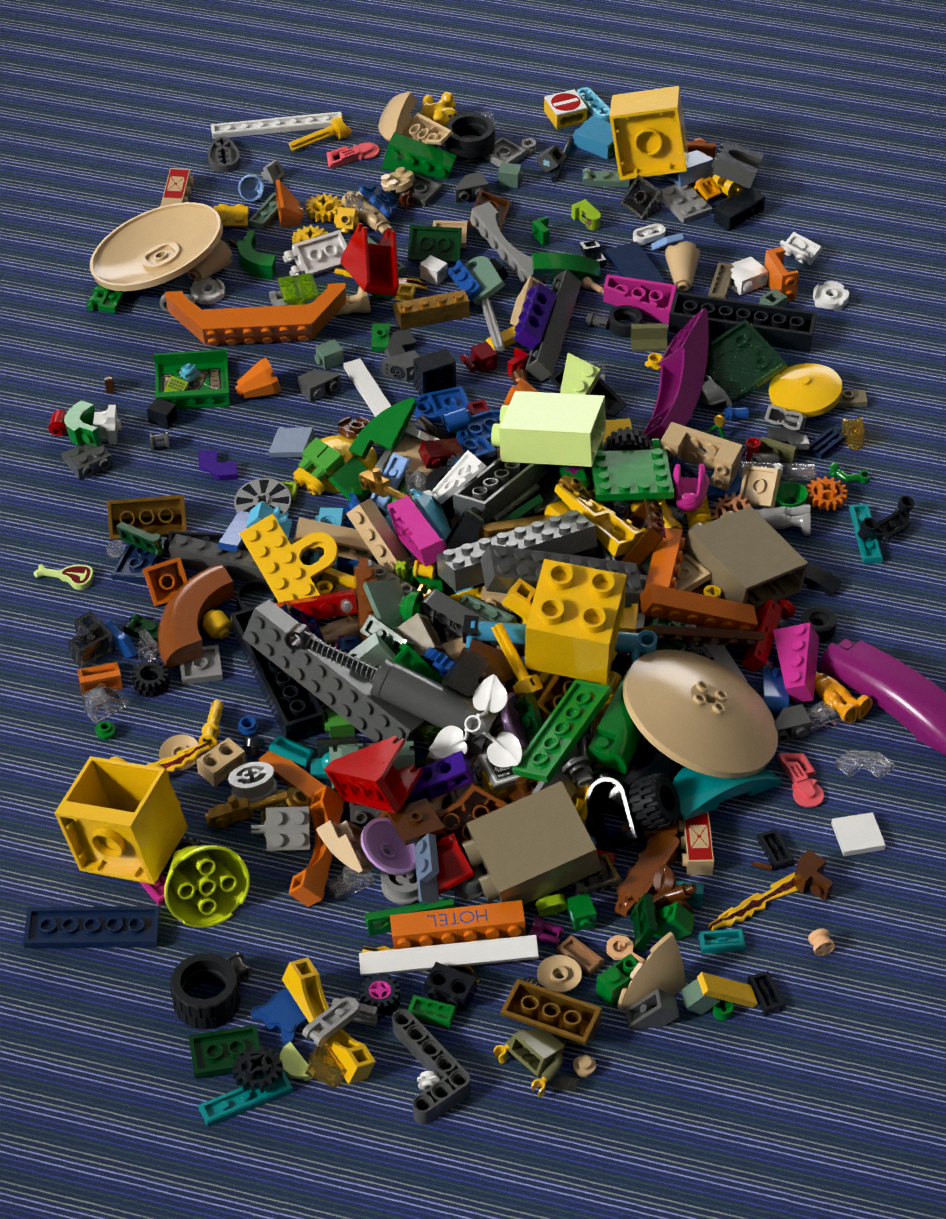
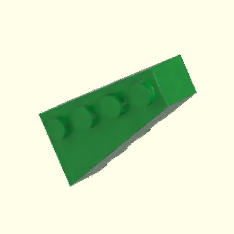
M394 132L388 143L381 169L395 171L399 167H405V170H410L413 174L448 180L457 155Z

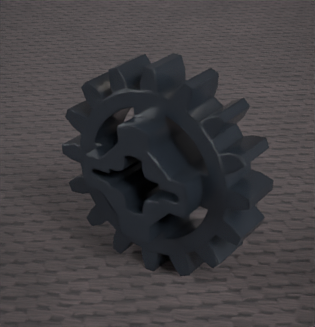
M252 1046L250 1052L244 1049L243 1056L237 1055V1062H233L232 1071L233 1078L236 1079V1085H242L243 1091L251 1088L253 1094L256 1089H260L261 1093H264V1088L266 1087L272 1090V1083L279 1084V1077L283 1076L282 1060H279V1054H273L271 1048L264 1051V1046H261L259 1050Z

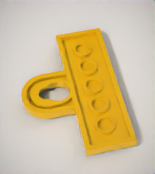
M273 513L239 533L278 602L320 595L312 579L331 568L338 558L336 542L330 535L324 532H313L291 545ZM318 547L324 549V555L312 565L302 563L301 556L304 551Z

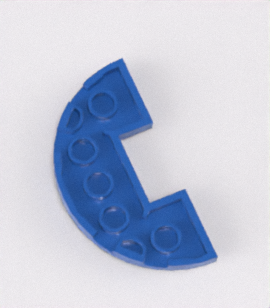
M501 409L475 414L472 416V420H470V425L458 429L456 438L463 452L470 451L480 461L496 456L497 449L491 444V432L494 423L500 424Z

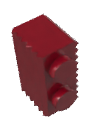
M457 438L429 440L421 442L418 453L427 469H437L440 466H447V460L451 459L452 455L455 457L456 453L462 455L463 449H461Z

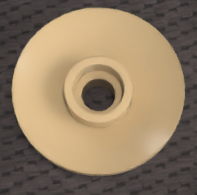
M189 735L172 736L161 745L159 758L162 760L177 754L176 752L192 746H199V743ZM182 759V760H180V761H178V762H176V763H173V764H170V765H164V766H165L166 768H169V767H171L172 765L181 764L184 759ZM197 759L188 762L183 768H178L175 771L191 768L197 763Z
M565 955L547 957L539 964L537 969V979L541 986L557 993H566L575 989L582 978L579 964L571 957Z

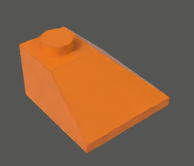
M279 179L276 180V202L281 228L301 226V219L304 218L303 208H300L299 201Z
M180 557L142 569L154 607L167 603L174 593L187 582Z

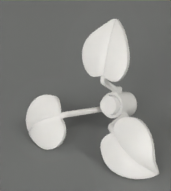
M493 674L487 677L476 689L473 696V705L477 710L484 712L466 718L464 722L465 737L459 727L447 726L438 733L434 742L429 747L431 753L441 759L463 751L466 755L468 746L465 741L468 740L469 732L474 735L483 734L494 742L487 749L488 759L493 765L506 768L518 766L521 763L522 747L518 738L512 733L504 731L495 739L485 731L486 725L481 719L489 711L492 713L500 712L507 704V691L496 675Z

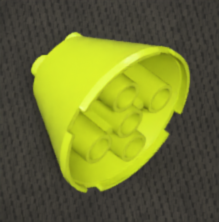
M188 846L182 850H177L173 854V860L165 882L164 897L166 905L171 914L187 926L204 928L220 924L233 915L232 912L239 904H243L250 883L249 872L241 857L236 852L223 846Z

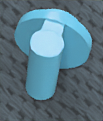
M190 363L184 365L179 373L183 380L189 382L188 384L201 375L196 365H191Z

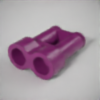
M535 916L529 936L536 935L537 940L558 946L561 939L559 936L560 934L562 936L564 927L545 922L543 918ZM544 930L556 933L557 936H553L543 932Z

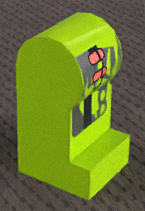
M586 199L571 205L572 219L575 221L579 219L589 230L600 228L601 214Z

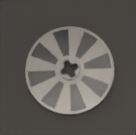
M260 478L246 483L238 490L234 499L236 513L238 511L250 512L260 501H263L274 509L278 506L281 507L280 513L285 514L290 510L292 500L290 491L283 483L270 478Z

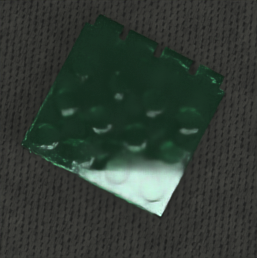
M745 319L708 344L704 380L706 382L709 375L726 392L731 401L736 404L787 369L788 365Z

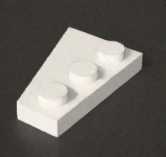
M467 450L431 491L433 497L441 504L444 503L487 466Z

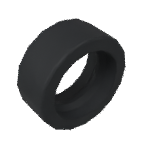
M629 305L617 306L610 311L609 329L617 336L631 337V324H642L643 315L636 307ZM625 318L631 319L634 322L629 324H623L617 322V320Z

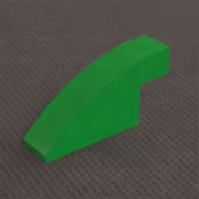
M532 253L533 275L548 274L549 282H553L554 278L566 269L578 280H582L585 277L601 279L600 263L597 260L568 253Z
M413 397L403 400L378 414L361 430L350 446L349 452L365 460L372 445L375 444L393 453L418 405L417 400Z

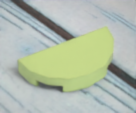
M289 1042L285 1045L280 1053V1060H282V1070H284L286 1076L291 1079H304V1081L315 1078V1073L293 1044Z

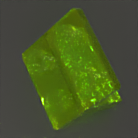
M312 273L277 279L284 303L293 302V305H304L305 300L319 297Z

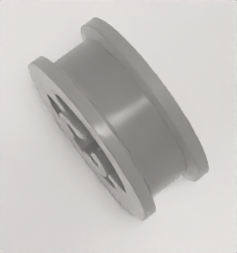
M265 762L243 764L235 768L228 777L229 784L232 787V795L237 800L247 797L250 803L272 796L278 787L277 781L273 778V767Z
M416 868L405 875H393L381 870V888L384 896L397 904L406 905L418 902L417 881L414 882V875L417 877ZM394 877H395V883H396V884H394V883L391 881Z

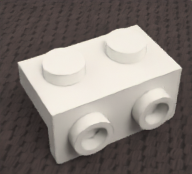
M795 232L791 234L786 242L783 240L780 242L781 247L785 250V255L795 257L802 264L811 265L822 251L820 245Z

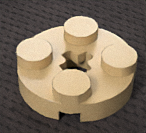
M399 167L395 172L383 175L381 177V185L385 191L391 193L390 190H396V193L412 187L415 177L412 171L405 170V167Z

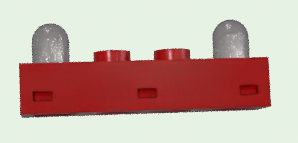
M354 589L275 603L299 623L358 613Z
M772 599L758 607L756 613L758 625L753 631L764 632V640L757 641L756 645H747L741 664L753 673L759 668L773 670L774 663L768 658L769 652L773 648V630L785 628L787 624L786 620L780 616L783 607Z

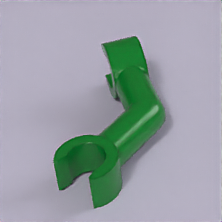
M835 462L828 466L831 469L827 473L832 477L837 476L844 482L859 481L862 484L870 482V477H866L868 470H861L859 474L847 475L840 470L839 465Z

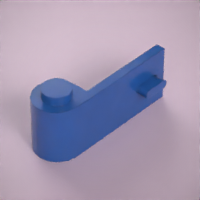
M456 403L436 410L437 416L448 432L470 425V420H472L469 409L459 408Z
M773 668V670L763 669L762 699L773 715H780L783 708L789 707V694L785 689L782 671L777 670V668Z

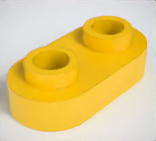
M299 467L293 473L294 481L299 486H305L312 495L317 494L320 496L326 490L320 480Z

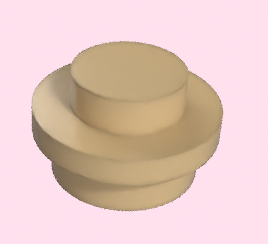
M580 1055L574 1059L573 1069L578 1076L589 1077L596 1069V1062L589 1055Z

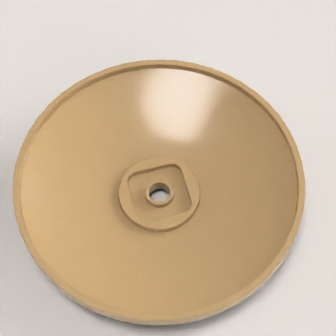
M175 203L149 210L123 223L101 241L90 260L91 273L100 286L109 290L134 291L160 285L186 273L203 261L219 243L223 233V223L215 209L202 203Z
M657 650L638 658L624 678L623 698L632 721L653 746L675 762L708 776L737 779L760 772L773 758L778 746V731L776 730L772 713L759 694L740 676L725 666L704 656L687 651Z

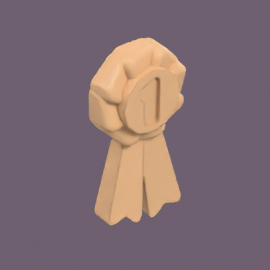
M615 935L607 941V954L613 960H622L631 953L640 963L644 964L646 962L645 959L633 952V942L628 937Z

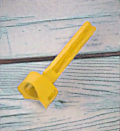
M343 114L331 118V126L291 141L289 146L291 151H296L334 134L338 139H342L352 134L351 128L343 122Z
M496 624L491 629L516 678L519 680L513 685L517 697L523 698L527 693L535 695L536 691L543 688L538 674L528 675L503 624Z

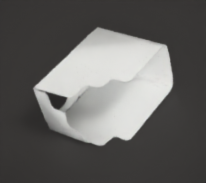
M753 257L732 263L734 267L731 269V278L734 280L735 286H732L731 289L739 295L767 285L769 270Z

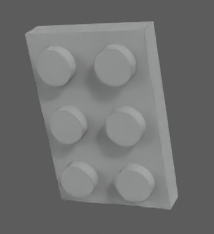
M675 184L657 191V197L683 224L712 214L713 208L689 184L683 186Z

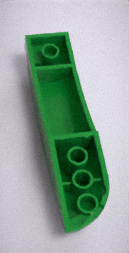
M662 639L657 640V650H678L677 646L671 642H662ZM623 678L588 747V758L591 761L626 774L644 736L636 727L626 709L623 698Z

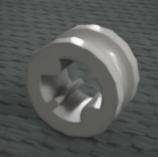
M526 138L522 140V148L527 150V154H532L536 151V141L534 139Z

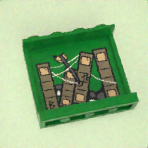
M227 349L154 354L155 399L160 398L174 403L177 410L230 407ZM188 363L196 365L201 375L188 384L185 391L164 392L171 376L183 380L179 373L184 365Z

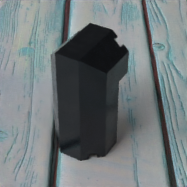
M648 742L636 752L626 774L609 767L602 774L610 773L611 778L622 780L631 786L633 781L656 773H663L669 780L673 781L682 765L667 757ZM614 783L606 786L600 794L599 802L626 821L627 815L619 788Z

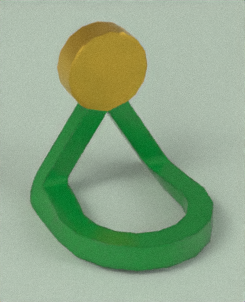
M717 415L714 417L715 425L704 431V433L708 434L718 427L721 438L726 439L722 428L726 423L725 418L722 415Z

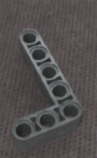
M435 589L420 603V614L428 616L437 635L446 626L462 636L464 615L479 616ZM479 616V620L488 621L483 617ZM480 641L495 648L499 645L498 642Z
M401 1009L392 1016L393 1034L427 1071H434L440 1077V1081L423 1091L413 1100V1118L415 1122L426 1125L469 1096L470 1075L411 1012Z

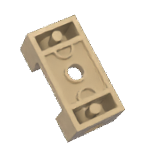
M673 422L670 423L660 441V449H666L671 473H673L675 465L680 464L682 460L697 465L704 464L705 467L714 470L710 486L725 491L729 490L739 470L742 452L741 444Z

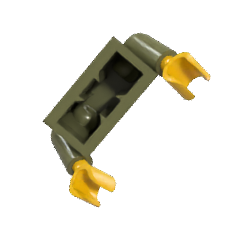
M539 1028L532 1030L520 1029L506 1041L505 1046L498 1045L494 1048L493 1052L495 1058L498 1057L499 1063L502 1064L508 1060L507 1052L509 1051L537 1077L542 1076L541 1079H535L531 1084L532 1092L535 1088L541 1087L538 1097H542L546 1092L545 1084L554 1078L564 1059L562 1054L566 1042L563 1037H554L551 1033Z

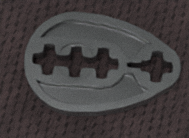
M218 137L211 143L208 150L209 167L221 173L231 172L239 167V151L236 145L227 137ZM222 155H225L226 164H223Z

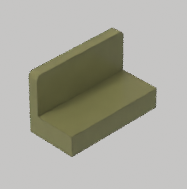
M667 323L631 324L632 351H666L668 348Z
M764 436L760 438V453H777L780 462L790 465L794 464L800 453L797 447Z

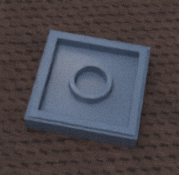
M313 427L278 428L268 452L270 458L303 457L301 453L310 444L314 435Z

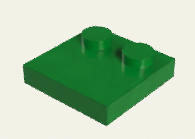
M355 455L328 479L349 501H351V498L348 496L349 493H355L360 502L371 493L369 490H364L360 485L359 474L368 469Z

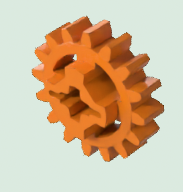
M824 476L822 480L817 477L816 481L811 480L810 484H807V502L812 503V507L818 506L819 510L825 508L826 511H829V508H832L835 511L837 506L842 508L843 503H846L848 490H845L846 485H841L840 480L834 481V477L830 480L827 479V476Z

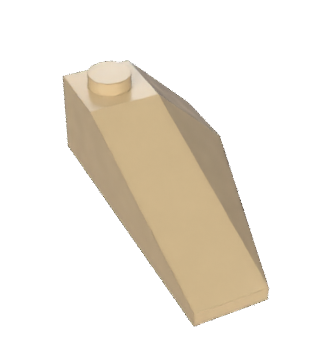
M417 113L401 135L425 144L442 145L453 132Z

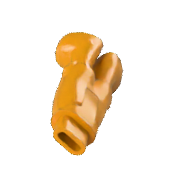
M816 671L815 693L830 708L836 710L845 723L852 724L857 717L861 719L868 713L873 704V700L869 696L862 695L855 699L837 680L828 675L826 676L825 673Z

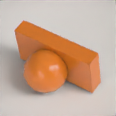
M695 138L692 142H687L688 153L698 150L713 159L715 158L716 143H706L702 138Z

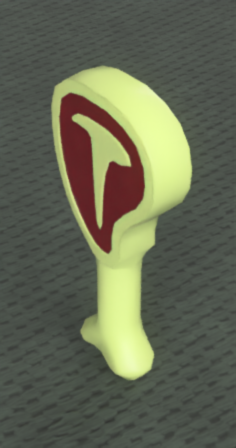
M40 564L38 570L34 571V576L36 578L43 576L59 578L62 581L68 582L76 590H84L92 583L93 569L88 565H71L61 570L47 569L43 564Z

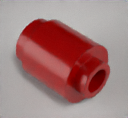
M58 409L52 414L48 430L52 435L63 436L66 433L67 429L64 418L67 412L65 410Z

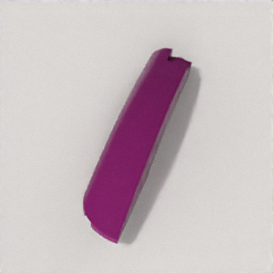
M706 308L698 312L677 333L658 363L661 366L658 397L650 421L643 431L644 435L649 437L650 442L654 438H659L661 441L671 422L686 426L697 404L704 382L708 357L709 329L708 311Z
M844 639L838 645L831 643L826 648L820 661V672L851 687L862 695L869 696L875 704L888 712L914 734L916 740L946 755L945 691L901 661L861 640L855 644Z

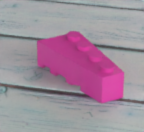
M607 274L603 290V302L614 306L629 305L636 307L643 316L669 325V313L677 285Z
M406 496L387 504L397 538L425 567L437 562L436 554L442 553L447 549L446 543L443 538H439L436 531L433 530L410 497Z
M811 623L773 630L786 691L794 703L814 700L819 646L818 634Z

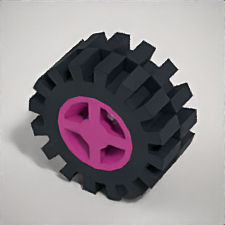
M379 973V977H376L375 974L371 975L372 979L369 977L365 978V982L361 983L360 1003L377 1007V1014L381 1013V1017H385L386 1012L388 1015H391L392 1009L396 1011L398 1009L397 1005H400V985L396 983V979L394 977L391 979L388 974L386 977H383V973Z

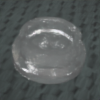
M119 540L110 541L106 547V554L112 558L121 557L125 551V546Z

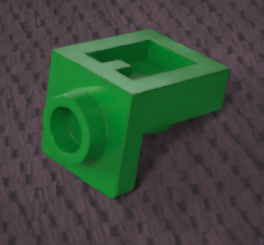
M546 216L532 221V236L542 246L549 244V219Z

